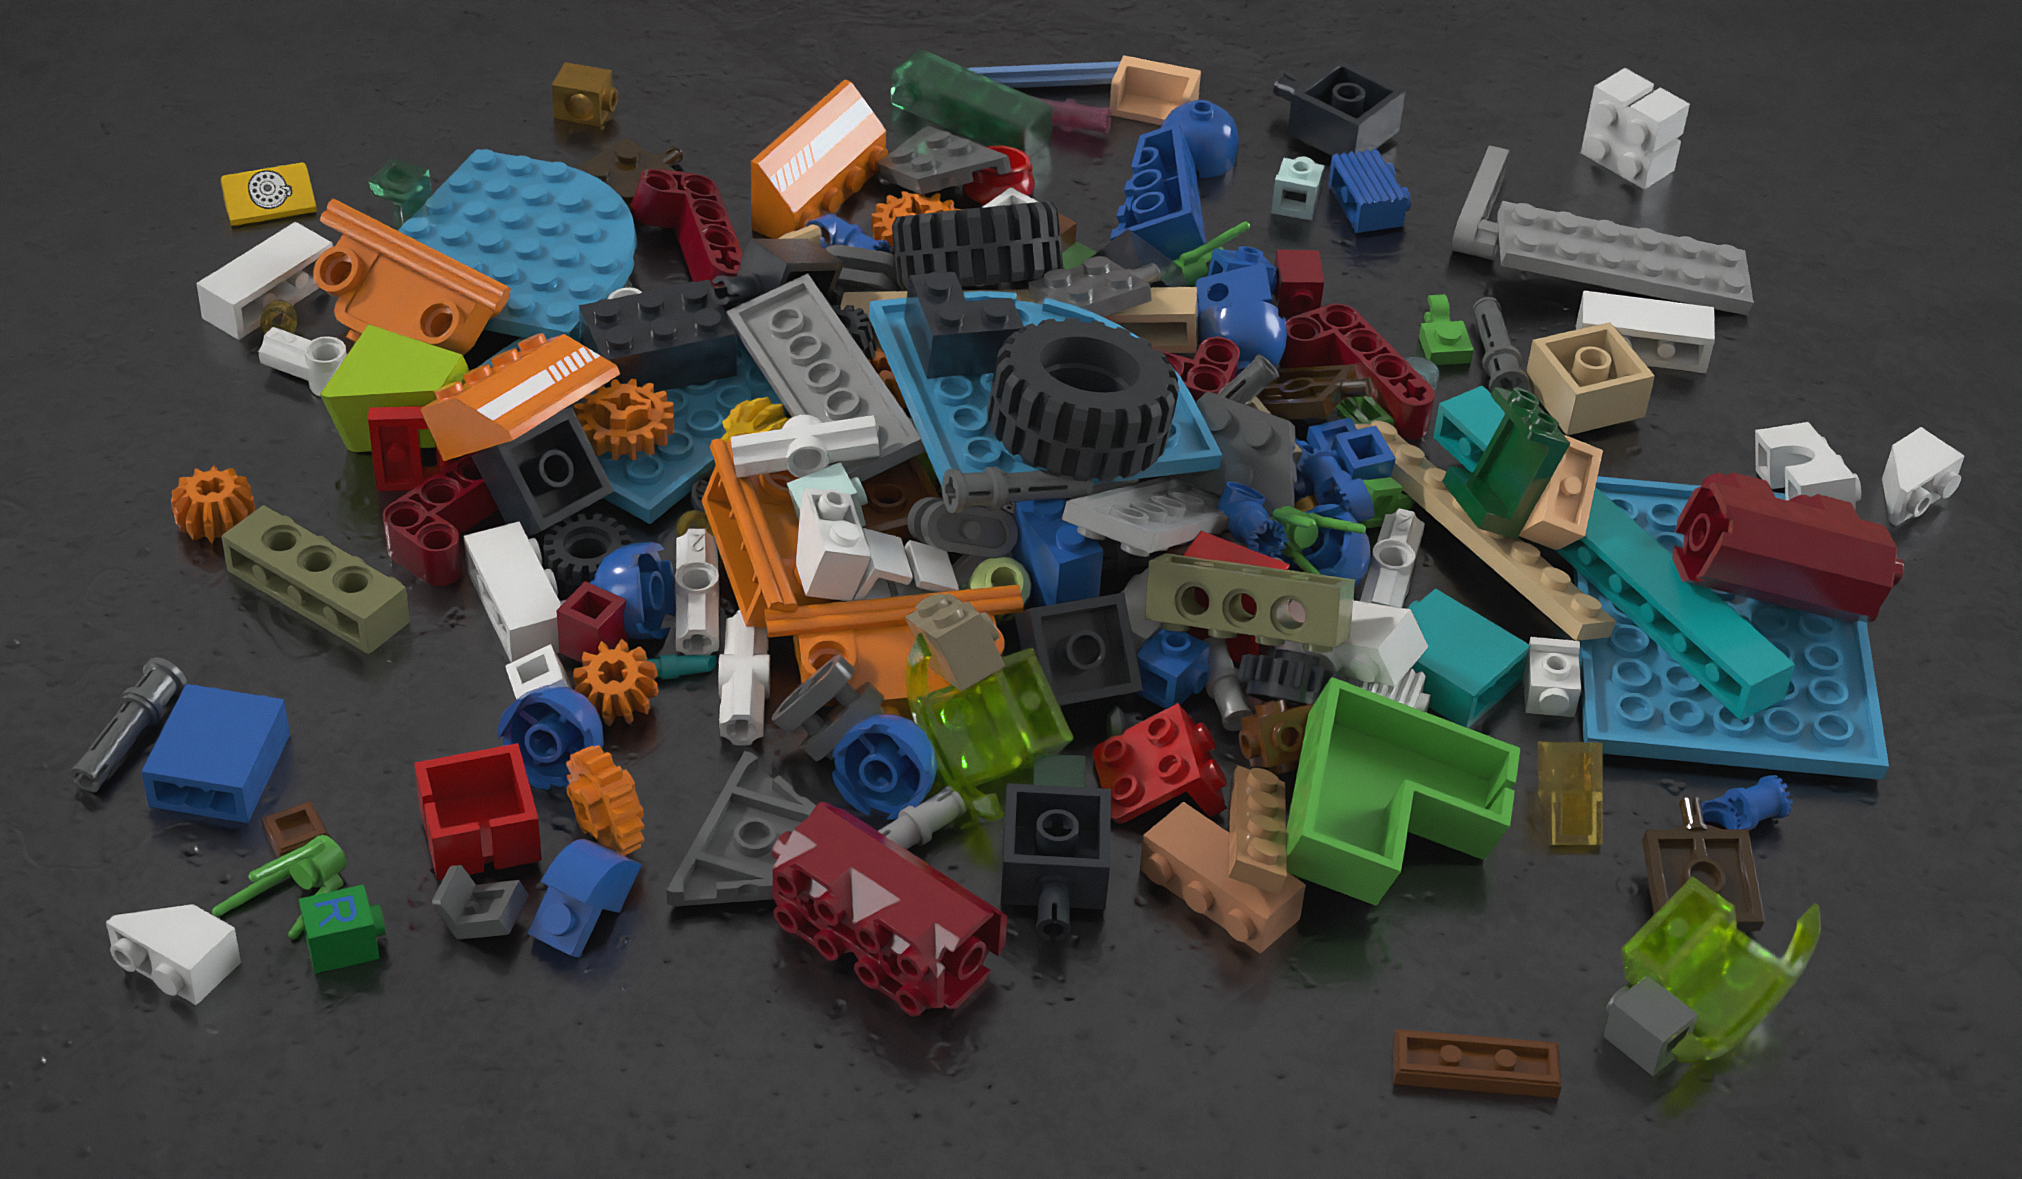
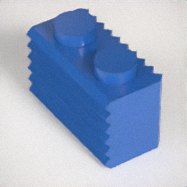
M1376 148L1371 152L1368 149L1364 152L1359 150L1356 154L1351 151L1348 155L1344 152L1339 156L1336 153L1331 161L1328 186L1335 199H1337V203L1340 204V209H1343V214H1346V219L1348 218L1349 224L1351 223L1355 233L1403 227L1405 214L1411 207V198L1408 189L1400 187L1392 163H1386Z

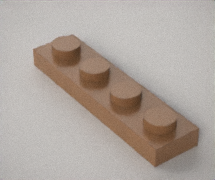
M1237 765L1230 782L1229 878L1279 895L1287 878L1285 782L1279 780L1276 775L1262 768H1252L1250 770Z

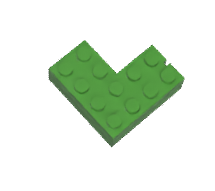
M1331 677L1308 715L1286 829L1287 873L1377 906L1401 872L1407 832L1485 860L1510 827L1515 793L1512 787L1516 783L1520 748Z

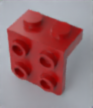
M1179 703L1125 730L1121 736H1113L1094 748L1093 757L1101 788L1111 789V819L1115 823L1123 824L1186 791L1209 818L1227 809L1221 789L1227 786L1226 778L1215 759H1212L1210 751L1216 749L1214 739L1203 722L1196 725Z

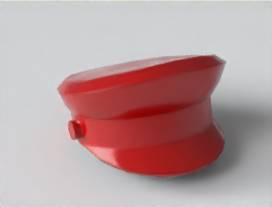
M1006 146L986 147L1008 155L1012 171L999 175L997 171L990 168L972 172L974 182L963 184L965 193L983 206L1010 187L1029 196L1035 188V180L1032 174L1033 164H1030L1027 154L1016 148Z

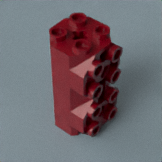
M1734 472L1728 475L1722 473L1710 475L1703 480L1700 487L1694 489L1677 519L1676 533L1684 534L1682 548L1674 546L1672 560L1682 582L1849 623L1858 621L1871 623L1878 617L1880 607L1893 586L1897 585L1903 576V560L1896 557L1897 546L1885 525L1860 519L1851 502L1820 494L1811 497L1808 495H1798L1789 501L1776 498L1766 480Z
M820 802L812 810L810 816L798 825L793 832L787 831L777 839L772 849V858L777 860L772 869L773 899L778 905L773 913L779 925L785 931L792 934L796 933L815 946L820 954L828 960H836L843 953L854 952L859 960L854 965L859 979L866 986L873 989L877 988L889 996L911 1016H919L926 1009L943 1008V1004L948 1008L957 1009L985 982L991 971L983 965L989 952L999 956L1005 945L1006 914L844 809L835 808L827 802Z

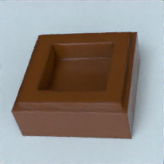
M312 801L261 818L263 831L278 858L305 846L317 836L325 835L330 837Z

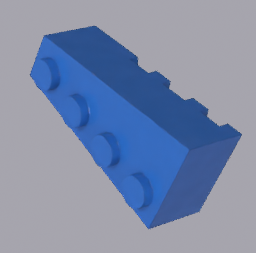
M1180 123L1140 135L1131 164L1133 177L1131 180L1126 181L1124 188L1126 201L1124 205L1119 206L1116 216L1119 225L1118 228L1112 230L1110 240H1114L1125 230L1129 229L1173 261L1179 259L1181 254L1195 250L1206 243L1195 162Z

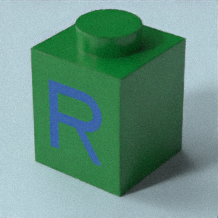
M364 884L299 899L304 933L314 974L379 959L376 937L386 935L380 904L369 906Z

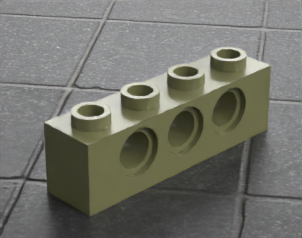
M265 505L222 535L227 571L367 654H371L410 623L406 587L394 577L382 574L367 565L361 558L351 556L332 545L325 537L313 534L296 524L290 517L282 516Z
M1165 553L1149 561L1145 620L1161 622V628L1169 631H1189L1191 626L1207 628L1208 635L1217 638H1236L1238 633L1254 635L1255 642L1264 645H1283L1285 640L1302 642L1303 649L1307 651L1332 652L1333 647L1339 646L1350 638L1355 579ZM1196 586L1202 588L1208 594V609L1201 607L1194 598ZM1242 593L1250 595L1257 604L1255 616L1248 614L1241 605ZM1290 600L1297 601L1304 608V623L1298 622L1291 617L1288 610Z

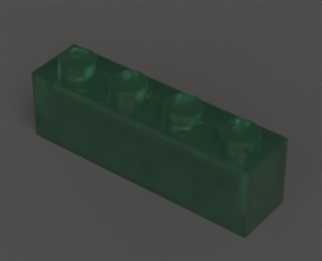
M923 49L916 51L892 70L891 104L987 147H1013L1023 151L1030 158L1051 140L1053 106Z

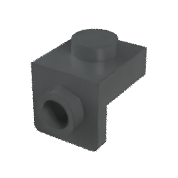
M456 865L450 866L432 899V905L456 939L510 934L529 894L519 880L475 885L464 867Z

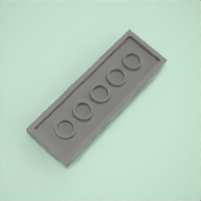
M1502 201L1497 217L1501 266L1693 305L1714 307L1717 310L1747 316L1754 303L1745 250L1737 249L1731 245L1701 242L1687 236L1677 237L1657 233L1648 228L1638 229L1618 225L1609 220L1579 217L1565 211L1554 212L1535 208L1526 203L1515 204Z
M808 274L727 311L728 318L735 332L791 417L811 415L825 423L874 415L880 456L841 462L850 479L858 477L860 482L926 451L918 431Z
M1161 477L1069 500L1066 502L1062 520L1077 525V532L1083 536L1098 540H1104L1105 537H1109L1121 542L1120 548L1128 553L1138 556H1149L1151 552L1158 550L1166 551L1168 547L1174 545H1186L1188 541L1194 540L1201 531L1209 534H1222V531L1228 530L1229 517L1216 508L1219 497L1170 478Z

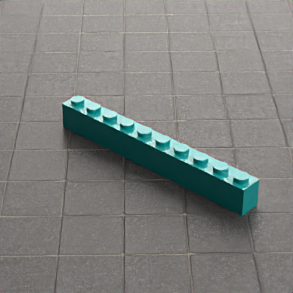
M1483 386L1477 387L1439 403L1433 438L1466 469L1473 472L1503 419L1505 412L1491 397V393ZM1595 487L1585 537L1556 551L1740 721L1784 700L1795 664L1723 601L1717 593L1710 588L1682 582L1672 560L1673 555Z

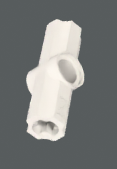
M274 327L264 335L262 346L259 349L260 363L308 380L310 390L317 396H320V393L347 356L346 346L338 338L320 337L311 341Z
M798 415L789 419L783 428L779 430L731 437L737 478L787 470L794 476L801 478L824 469L829 464L880 456L874 415L825 423L811 415Z
M1398 509L1392 514L1385 515L1378 541L1372 551L1370 568L1360 602L1398 608L1403 607L1405 597L1409 593L1413 567L1425 524L1416 517L1415 512Z
M688 529L686 534L678 537L676 540V650L685 655H710L712 652L719 650L718 546L714 536L710 535L706 529Z
M740 610L733 617L726 619L724 654L719 656L718 685L719 699H721L719 728L720 736L729 739L733 745H751L755 739L763 737L765 699L770 698V655H767V651H769V638L767 628L746 627Z

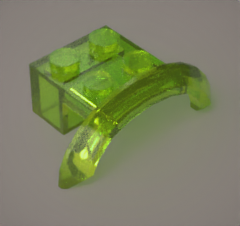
M919 633L911 646L905 671L906 692L914 723L925 731L933 744L937 762L936 774L945 787H952L953 792H958L966 809L983 820L996 821L1005 815L995 793L986 795L974 787L1053 759L1073 739L1071 731L1032 648L1002 657L1005 667L963 691L950 685L929 693L928 666L932 654L923 634Z
M1692 876L1621 948L1625 979L1635 985L1648 975L1698 1014L1693 1030L1702 1037L1697 1038L1689 1032L1672 1050L1673 1056L1677 1061L1689 1064L1720 1057L1743 1041L1766 1019L1800 977L1816 948L1821 933L1819 905L1814 903L1797 920L1794 936L1783 958L1780 960L1736 928L1735 906Z

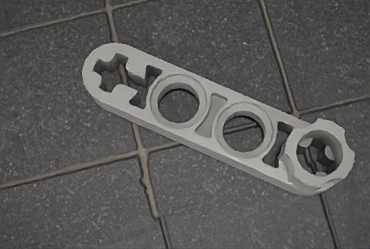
M1489 145L1459 216L1452 240V251L1490 260L1494 259L1499 243L1498 223L1487 221L1502 185L1510 150Z

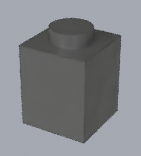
M1647 975L1630 989L1624 986L1612 996L1606 1007V1012L1609 1013L1603 1037L1654 1076L1688 1048L1698 1014Z

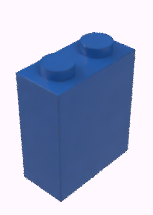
M1066 499L1015 502L1014 520L1018 529V537L1012 549V558L1025 567L1030 574L1032 582L1031 598L1024 607L1026 610L1099 597L1103 549L1095 539L1079 534L1077 532V525L1062 520L1067 502Z
M186 684L141 771L148 806L249 823L290 736L285 700L264 695H253Z

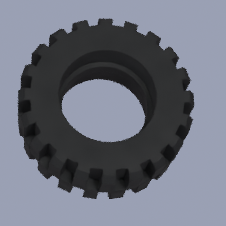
M1052 201L899 216L895 218L892 224L897 282L903 291H908L910 275L955 272L960 286L966 287L1040 279L1048 271L1063 268L1058 209Z
M1054 318L1042 320L1037 326L1031 323L1022 327L1003 343L1002 348L998 352L987 408V418L998 441H1002L1005 449L1013 456L1020 455L1023 463L1033 468L1037 466L1047 469V473L1058 477L1064 474L1073 476V480L1087 482L1089 478H1097L1100 482L1113 481L1117 476H1121L1123 479L1135 476L1140 471H1145L1163 455L1167 446L1180 387L1172 364H1169L1167 357L1160 349L1153 350L1151 342L1143 337L1136 338L1130 335V331L1126 329L1107 327L1104 322L1095 320L1088 323L1080 322L1079 318H1066L1064 321L1058 322Z

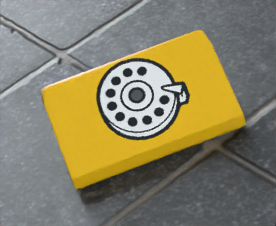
M305 163L253 170L221 177L224 202L231 226L317 211Z

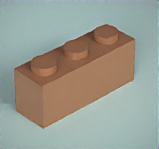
M1185 802L1180 804L1143 835L1140 870L1152 882L1164 886L1184 900L1191 909L1198 913H1203L1226 929L1234 939L1246 943L1260 954L1300 919L1306 884L1290 873H1287V878L1278 895L1229 878V832Z

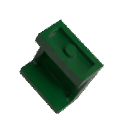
M1495 387L1491 397L1505 412V415L1473 472L1450 466L1442 483L1478 529L1517 539L1571 443L1557 428L1559 422L1549 414L1544 413L1538 406L1539 399L1535 395L1522 388L1516 387L1511 392Z

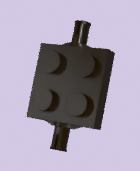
M627 137L575 169L584 171L609 185L622 197L630 210L641 173L647 169L676 171L671 166L683 160V153L679 147L676 149V145H672L659 155H653Z
M1355 364L1276 369L1279 377L1276 380L1274 379L1256 397L1271 415L1285 420L1302 419L1304 423H1316L1325 420L1341 400L1349 397H1371L1373 394V382L1369 377L1357 379Z
M1686 797L1679 801L1683 826L1672 830H1646L1642 838L1657 932H1693L1701 934L1703 936L1706 961L1713 964L1716 959V964L1722 963L1729 958L1724 933L1729 931H1760L1765 923L1748 829H1720L1704 824L1701 799L1694 797L1691 802V797Z

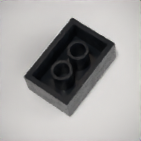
M710 280L688 282L684 285L659 290H647L638 294L613 299H602L597 302L579 305L581 344L617 365L620 375L613 379H617L620 384H628L631 379H636L637 387L642 388L648 383L654 384V393L737 376L736 332L723 306L716 304L712 300L710 295V286L712 284ZM612 380L608 381L602 386H604L605 388L611 387Z

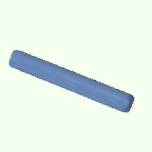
M1120 62L969 68L967 84L973 90L1112 84Z

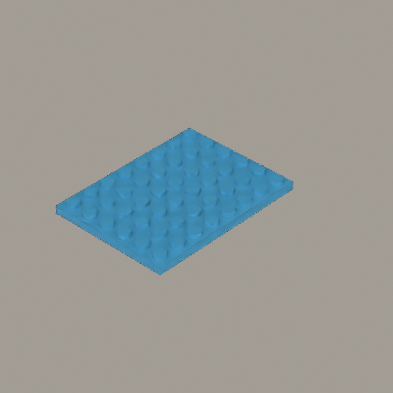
M1597 476L1595 487L1620 507L1648 534L1652 535L1668 552L1673 555L1674 546L1683 547L1684 534L1676 533L1677 519L1694 489L1700 486ZM1774 493L1776 498L1785 500V493ZM1573 567L1574 585L1584 594L1597 599L1602 605L1601 608L1617 621L1610 637L1579 640L1584 752H1591L1592 748L1597 746L1599 752L1604 754L1885 779L1889 763L1866 622L1849 623L1711 589L1795 664L1785 699L1740 721Z

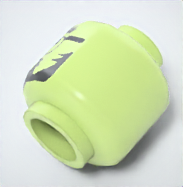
M1002 556L999 558H987L978 564L966 583L965 590L1019 585L1025 607L1031 598L1032 582L1030 574L1021 563L1013 558ZM1019 613L994 615L996 626L1010 623L1015 619V615Z

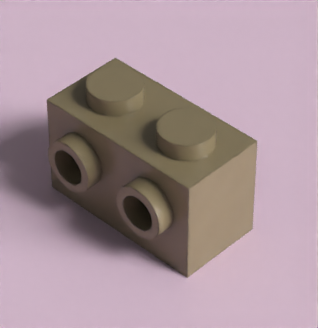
M941 593L934 594L919 602L916 606L917 610L905 617L929 668L960 691L1005 667L994 641L999 639V633L993 621L986 612L981 614L977 612L969 601L963 603L949 593L945 595Z

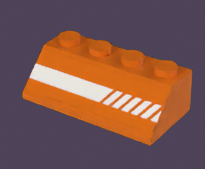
M842 81L751 161L753 231L772 239H778L789 232L805 228L810 221L825 214L835 213L840 205L854 192H858L869 178L876 172H880L877 163L888 155V150L886 149V129L852 82Z
M540 333L519 342L518 346L521 351L518 352L515 348L491 358L493 367L490 368L489 364L465 373L463 375L464 384L460 380L434 391L437 399L420 410L443 460L446 461L513 441L620 375L617 365L565 334L546 340L544 334Z

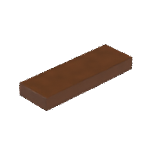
M1395 1029L1393 1038L1394 1084L1559 1098L1562 1080L1559 1043Z

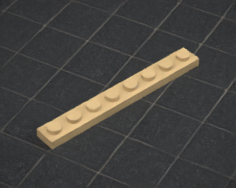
M1372 421L1371 424H1354L1357 430L1377 426L1396 458L1391 478L1403 486L1402 490L1575 641L1608 638L1611 636L1617 621L1601 608L1602 605L1597 599L1584 594L1570 582L1571 579L1568 574L1550 565L1540 556V551L1533 545L1523 542L1519 537L1513 539L1478 529L1442 483L1446 471L1435 467L1424 457L1425 454L1421 449L1408 444L1401 438L1394 426L1383 421Z

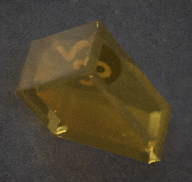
M1538 741V794L1549 844L1603 845L1602 742Z

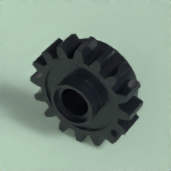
M1283 649L1276 650L1275 658L1265 655H1242L1237 677L1240 682L1248 683L1246 695L1266 702L1285 699L1286 706L1315 704L1331 677L1346 683L1349 681L1348 676L1319 667L1320 658Z

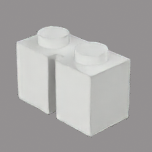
M866 528L862 529L871 559L852 601L959 590L947 551L911 540L903 547L900 537Z

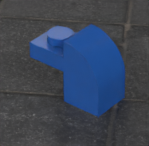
M1349 417L1309 427L1306 437L1308 443L1314 449L1317 448L1318 451L1323 446L1325 449L1328 447L1331 451L1333 449L1336 450L1341 459V469L1349 473L1353 480L1357 478L1371 480L1391 477L1396 458L1377 426L1357 430Z
M579 839L572 842L554 859L541 881L549 887L527 934L571 956L580 958L602 909L620 913L642 864L593 841Z

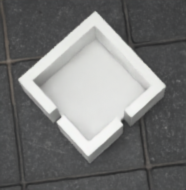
M1624 68L1594 86L1581 153L1645 190L1674 171L1681 141L1677 138L1683 134L1690 104L1659 88L1628 107V105L1653 90L1654 84Z

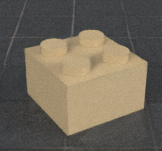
M1611 322L1534 339L1526 370L1530 389L1551 416L1559 422V426L1567 436L1645 417L1655 377Z

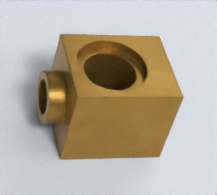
M564 63L552 83L554 119L601 127L607 114L615 110L618 91L617 88L612 87V70Z

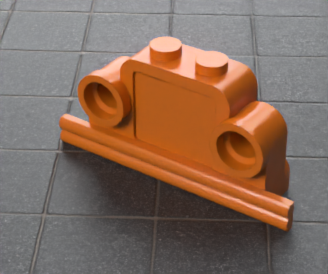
M332 199L328 203L327 210L320 217V222L342 233V236L336 246L324 251L317 259L314 266V279L322 290L338 298L334 309L335 317L340 323L350 329L346 338L356 343L369 324L464 355L474 346L489 319L500 314L511 296L509 294L511 291L510 287L336 199Z
M722 439L712 440L710 449L716 465L702 498V504L745 626L767 628L764 609L796 612L798 607L803 605L840 602V600L806 596L796 566L799 520L796 517L787 483L799 479V477L794 476L787 470L737 478L731 440L726 442Z
M1008 585L799 606L796 612L764 609L768 638L793 635L795 655L799 664L802 683L831 658L841 654L855 668L853 675L848 681L855 690L862 684L870 682L884 695L880 705L884 709L883 715H898L912 720L917 725L937 726L960 717L964 710L966 690L982 691L991 687L998 678L999 670L960 691L929 668L905 617L915 612L917 604L923 599L940 593L944 595L949 593L963 603L969 601L980 614L986 612L995 627L994 615L1023 612L1024 605L1020 586ZM996 627L999 639L994 641L1002 658L1005 641L1001 631ZM833 697L823 706H835L840 703Z

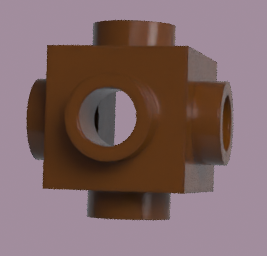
M1285 699L1274 700L1255 705L1257 714L1240 718L1243 730L1239 733V743L1243 755L1246 759L1250 760L1251 767H1269V771L1274 775L1297 770L1309 711L1314 704H1299L1286 707Z

